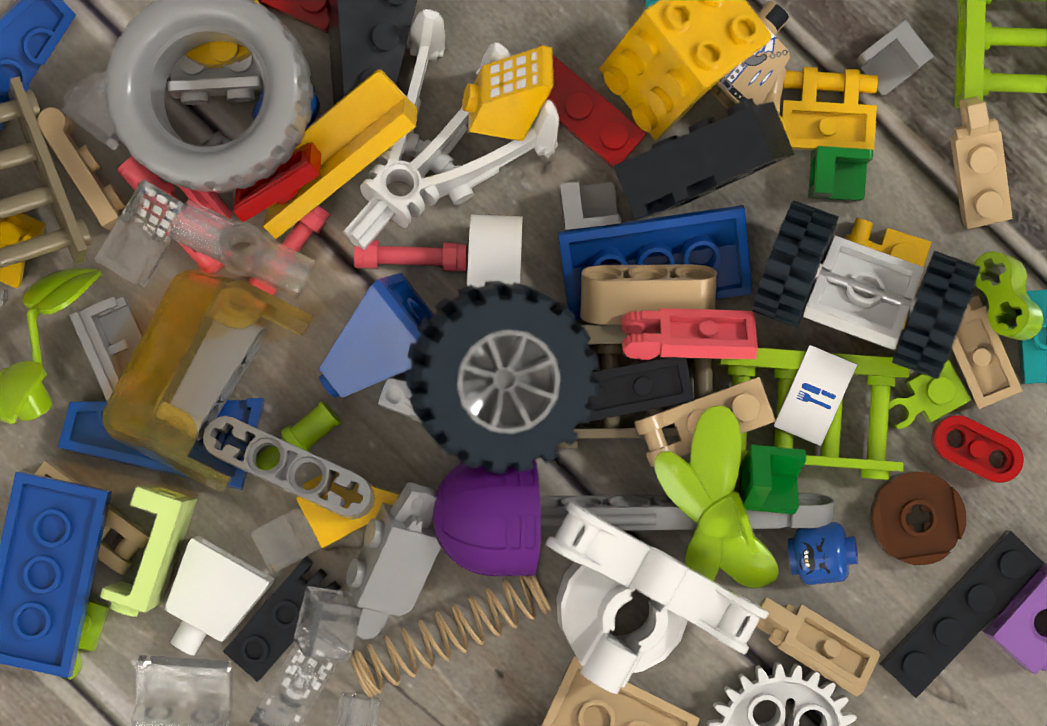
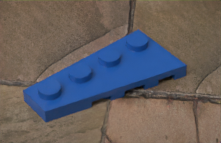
M17 0L0 15V103L10 101L8 90L11 78L19 76L24 90L27 91L30 86L28 85L40 66L46 63L75 18L76 14L63 0ZM4 122L0 123V132L5 126L3 125Z
M264 398L227 400L217 417H233L258 429L265 400ZM157 400V402L91 401L69 403L58 448L61 450L243 490L247 472L219 460L208 452L203 438L198 441L156 418L157 408L161 400ZM232 427L228 433L219 432L216 439L222 444L220 450H223L224 446L228 444L245 453L248 444L232 435ZM255 436L250 437V442L255 438ZM244 455L239 459V461H244Z

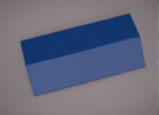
M744 205L558 232L567 307L575 315L574 320H581V273L583 269L591 266L704 265L717 271L716 299L753 294Z

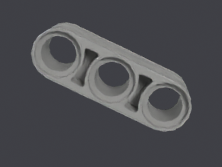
M228 304L223 305L215 314L161 399L157 408L156 418L198 441L202 439L206 426L210 421L217 418L259 351L266 337L268 326Z

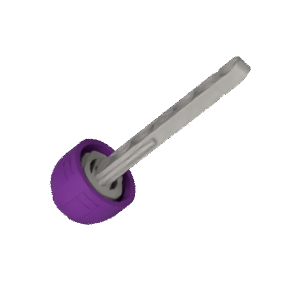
M536 460L532 461L533 469L518 472L512 466L506 467L505 473L489 472L485 466L481 465L475 469L461 462L447 474L439 486L433 509L434 530L446 554L464 569L485 576H534L539 559L540 532L559 530L569 513L566 508L569 501L582 506L622 531L695 530L698 526L667 495L540 496ZM798 493L799 508L793 515L746 510L752 529H778L788 526L791 528H819L833 522L834 499L822 494Z

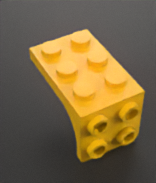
M659 0L643 12L599 70L603 74L607 87L614 94L620 95L631 109L636 124L643 131L649 132L656 141L666 134L708 90L737 66L766 46L771 40V33L746 0Z

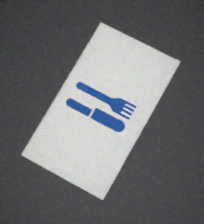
M809 345L774 427L821 446L857 364Z

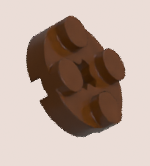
M911 471L892 477L886 484L877 489L870 509V526L875 540L887 555L907 564L928 565L943 560L951 553L950 550L956 546L958 539L961 540L966 528V510L960 494L945 480L932 473ZM918 504L921 511L929 512L930 520L922 523L921 531H915L913 524L906 523V515L912 512V506Z

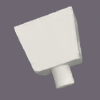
M199 535L192 537L185 550L165 606L167 612L182 620L170 643L187 654L195 655L206 635L223 642L233 633L265 594L275 578Z

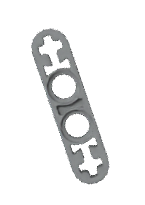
M217 417L210 421L205 428L203 441L206 449L225 463L344 518H362L373 507L375 500L374 490L358 474L233 417ZM232 427V435L248 444L245 453L228 444L224 446L223 450H220L222 444L216 439L219 432L228 433ZM255 436V438L250 442V437ZM265 446H276L280 451L279 463L271 470H260L256 464L257 453ZM244 455V461H239V459ZM313 464L319 466L322 471L320 484L310 490L300 488L297 481L299 471L306 465ZM333 474L339 475L334 480V483L346 490L351 491L355 484L359 485L358 493L363 496L360 504L352 502L348 509L344 508L346 501L340 495L329 491L333 481ZM329 491L328 500L322 499V497L325 496L326 493Z

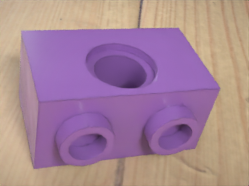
M1046 563L982 631L1023 669L1035 675L1040 669L1042 671L1047 670V631L1038 633L1034 627V619L1037 613L1047 609Z

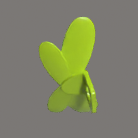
M719 405L712 406L701 414L694 429L690 464L671 451H663L654 460L657 479L667 496L676 506L698 524L690 538L685 553V565L713 581L720 567L739 584L749 588H762L772 584L777 579L779 573L778 564L769 549L753 535L745 507L738 492L734 491L741 460V432L738 420L729 408Z

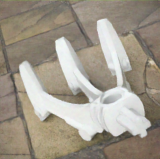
M428 9L418 13L411 27L407 44L410 55L417 57L408 95H406L418 108L417 117L421 105L419 95L428 60L437 62L438 58H443L445 51L443 18L438 12ZM500 43L491 44L483 56L476 75H478L482 65L510 57L509 51ZM545 100L523 141L513 140L499 149L462 166H454L452 164L454 159L449 156V153L468 130L469 112H464L461 107L432 142L429 139L426 141L419 139L420 135L414 133V129H412L378 157L379 164L369 171L370 179L364 180L360 185L362 195L369 202L343 231V234L350 239L353 245L365 250L391 219L400 227L407 228L411 223V217H419L425 210V205L433 206L439 198L448 194L454 205L462 204L474 196L471 188L499 173L500 167L533 148L538 156L544 155L548 159L555 153L554 149L558 146L556 140L558 136L559 115L550 100ZM403 154L415 158L410 163L401 161ZM429 170L436 174L423 178ZM394 181H402L409 185L412 191L405 196H396L388 191L387 186Z

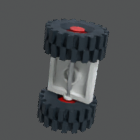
M793 200L782 222L779 234L765 266L752 312L796 328L803 316L892 350L896 347L906 317L908 316L892 363L938 379L968 307L980 272V266L934 250L918 293L914 297L925 267L838 236L834 237L827 254L839 216Z

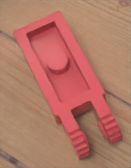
M660 308V311H630V313L622 316L623 319H621L622 331H624V334H628L627 338H624L622 342L623 354L626 357H630V359L651 360L658 355L660 357L756 359L758 344L755 315L752 311Z

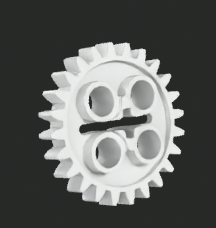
M775 662L772 675L767 676L760 665L756 666V680L752 682L742 673L739 674L738 677L742 686L739 691L725 686L724 690L731 700L728 704L714 702L713 706L722 714L721 720H708L707 725L784 726L785 705L789 698L794 699V706L790 712L787 726H799L801 715L808 710L820 711V726H847L854 722L857 717L853 712H840L849 701L846 696L830 697L834 692L836 684L828 680L821 686H817L820 677L819 672L812 670L803 679L802 668L799 664L794 663L789 675H786L782 665L779 662ZM763 700L773 701L776 705L774 717L765 723L755 721L753 718L755 705Z

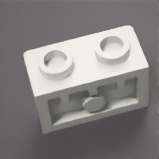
M253 54L241 62L236 61L231 65H223L224 68L218 69L201 66L190 60L186 55H183L173 67L171 81L167 82L168 92L175 99L180 98L181 104L184 105L209 103V97L227 96L228 102H251L255 100V94L261 93L264 79L260 65Z

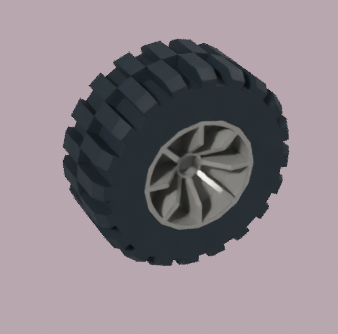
M486 281L482 287L476 288L473 285H469L459 289V296L452 300L445 297L434 306L438 311L430 320L424 317L417 328L421 333L417 343L410 344L407 357L411 360L410 370L405 372L406 386L411 390L412 395L409 400L414 413L422 422L421 425L450 456L453 454L463 464L475 469L481 465L485 466L489 472L505 473L506 467L513 466L518 472L533 469L532 461L538 458L548 463L559 456L555 450L559 444L564 441L571 446L580 436L573 431L579 420L588 423L594 411L587 406L589 396H598L599 381L592 377V370L598 368L599 365L596 352L590 350L587 344L591 340L584 326L574 320L575 315L566 306L529 286L515 282L513 284H505L501 281Z

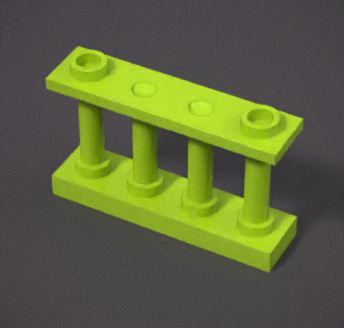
M957 0L954 108H960L959 100L978 96L983 101V96H988L989 91L1047 93V75L991 73L989 68H984V52L989 50L991 45L1047 47V29L992 27L991 22H985L986 4H990L992 0ZM1019 0V1H1047V0Z
M758 348L756 359L717 358V366H728L727 375H732L731 386L755 377L756 368L774 370V378L778 379L777 420L807 351ZM831 353L857 364L853 375L867 376V385H871L867 459L839 458L842 398L822 442L820 456L806 455L804 465L861 469V478L889 480L890 471L903 472L904 462L885 461L890 387H895L896 378H909L910 369L892 363L893 357ZM775 427L774 447L793 449L794 435ZM747 432L741 434L740 466L748 452L746 451Z

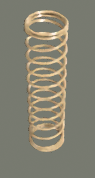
M536 575L519 576L530 613L508 580H502L513 621L491 588L486 587L485 592L497 631L484 614L474 596L469 595L468 599L478 627L480 639L470 627L457 604L452 603V610L461 634L463 647L454 637L440 612L435 611V617L443 638L447 657L433 639L423 620L419 619L418 625L426 645L430 665L417 649L407 630L402 627L401 632L411 659L413 673L401 659L390 638L385 635L384 640L393 663L396 681L387 672L372 645L368 643L367 648L376 670L379 690L361 652L356 649L354 652L351 651L349 657L352 667L366 695L373 698V695L377 696V694L383 692L384 685L381 671L391 684L396 686L400 684V672L397 661L409 676L415 678L417 675V665L414 653L426 668L432 670L434 658L430 643L439 656L449 662L451 651L446 633L458 650L466 654L468 644L462 623L476 643L483 645L485 636L478 613L495 636L500 637L502 630L494 603L512 628L517 629L519 625L511 595L526 617L534 621L535 611L527 585L531 589L541 612L544 615L547 612L550 613L551 607Z

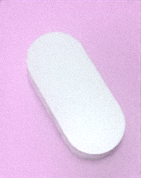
M471 214L467 286L482 287L486 281H501L505 284H513L515 282L520 284L523 217Z

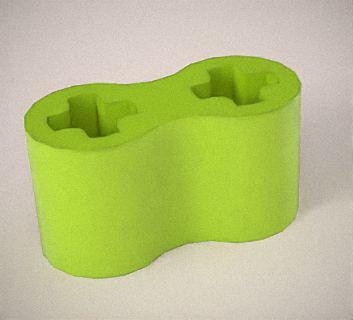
M995 251L986 252L979 256L974 262V265L980 266V272L975 285L988 298V321L993 331L999 335L1022 341L1036 336L1043 325V313L1040 307L1027 294V273L1022 262ZM999 266L1004 267L1006 270L1005 272H1002L1000 275L998 269ZM999 275V279L1001 282L996 283L994 282L993 278ZM1014 309L1022 311V315L1016 318L1017 326L1010 325V320L1016 317Z

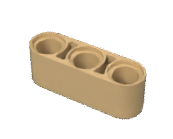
M696 264L598 265L587 267L581 273L580 317L582 320L592 324L621 325L622 316L636 310L638 312L642 310L660 311V308L715 310L717 271L709 266Z

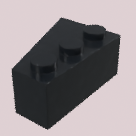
M327 0V16H329L331 45L329 47L333 103L336 104L378 69L382 70L396 85L417 0Z
M753 98L744 100L727 108V117L718 121L715 120V117L700 121L688 127L690 133L679 138L675 135L651 145V150L613 166L634 219L682 207L795 155L774 102L755 105Z

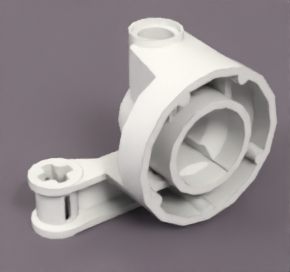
M569 501L566 506L569 513L555 537H549L546 545L574 561L564 573L556 597L557 618L569 646L574 651L579 663L583 666L580 673L601 688L617 694L621 687H625L632 673L643 672L667 658L681 641L688 621L707 631L714 638L743 654L747 653L749 647L746 643L759 620L766 619L769 615L767 610L746 597L723 587L687 567L665 552L649 546L613 526L582 506ZM634 589L651 598L650 602H648V618L639 629L628 635L621 636L609 633L610 629L612 631L615 629L614 618L617 610L623 604L632 600L633 597L630 594Z

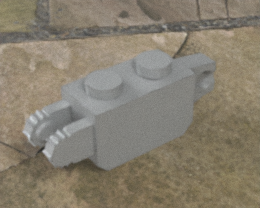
M408 482L393 505L382 503L376 519H371L366 526L363 548L358 559L354 558L349 564L346 575V583L352 592L351 603L348 604L349 608H347L350 619L354 620L355 634L362 638L363 641L379 636L378 634L382 632L381 628H384L389 614L402 616L412 611L441 547L430 525L437 499L433 488Z

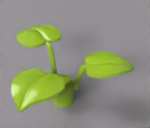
M90 268L60 270L44 276L26 291L22 302L25 307L30 308L27 311V321L33 361L18 362L0 371V421L15 424L17 417L21 421L33 420L45 414L52 407L53 401L42 383L47 373L42 365L37 318L41 313L44 315L53 314L70 305L100 276H103L101 270L98 271L97 269Z

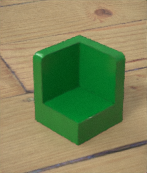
M817 146L811 152L808 198L846 201L863 200L865 198L867 163L873 160V150Z
M751 444L739 468L741 501L745 510L795 514L799 508L797 477L806 462V451Z

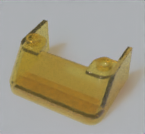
M193 269L180 272L171 281L104 408L102 421L105 431L114 440L222 493L228 486L231 478L188 457L197 436L196 424L187 412L170 404L213 321L228 328L240 330L252 326L262 316L303 336L314 316L244 281Z

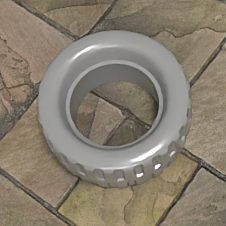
M158 0L152 2L128 23L125 31L118 38L112 57L109 59L107 82L105 84V94L108 99L107 109L121 143L127 146L129 153L149 171L168 182L184 188L201 192L214 191L224 193L232 192L236 188L245 189L255 185L261 179H267L276 172V169L292 157L293 151L302 142L305 136L304 131L310 122L313 86L310 83V67L303 56V50L289 29L278 17L254 0ZM225 41L248 48L256 57L264 79V97L256 119L243 134L228 143L212 147L187 144L172 128L165 110V86L173 67L183 55L205 43Z

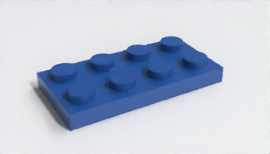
M22 471L15 472L0 542V664L69 678L73 675L112 491Z

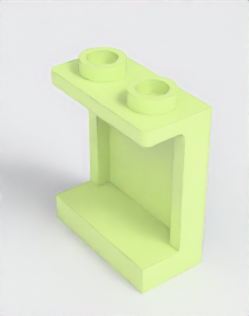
M155 484L136 487L130 505L155 513L157 517L134 585L120 581L102 589L100 598L111 601V610L137 617L139 612L145 613L162 605L197 498Z

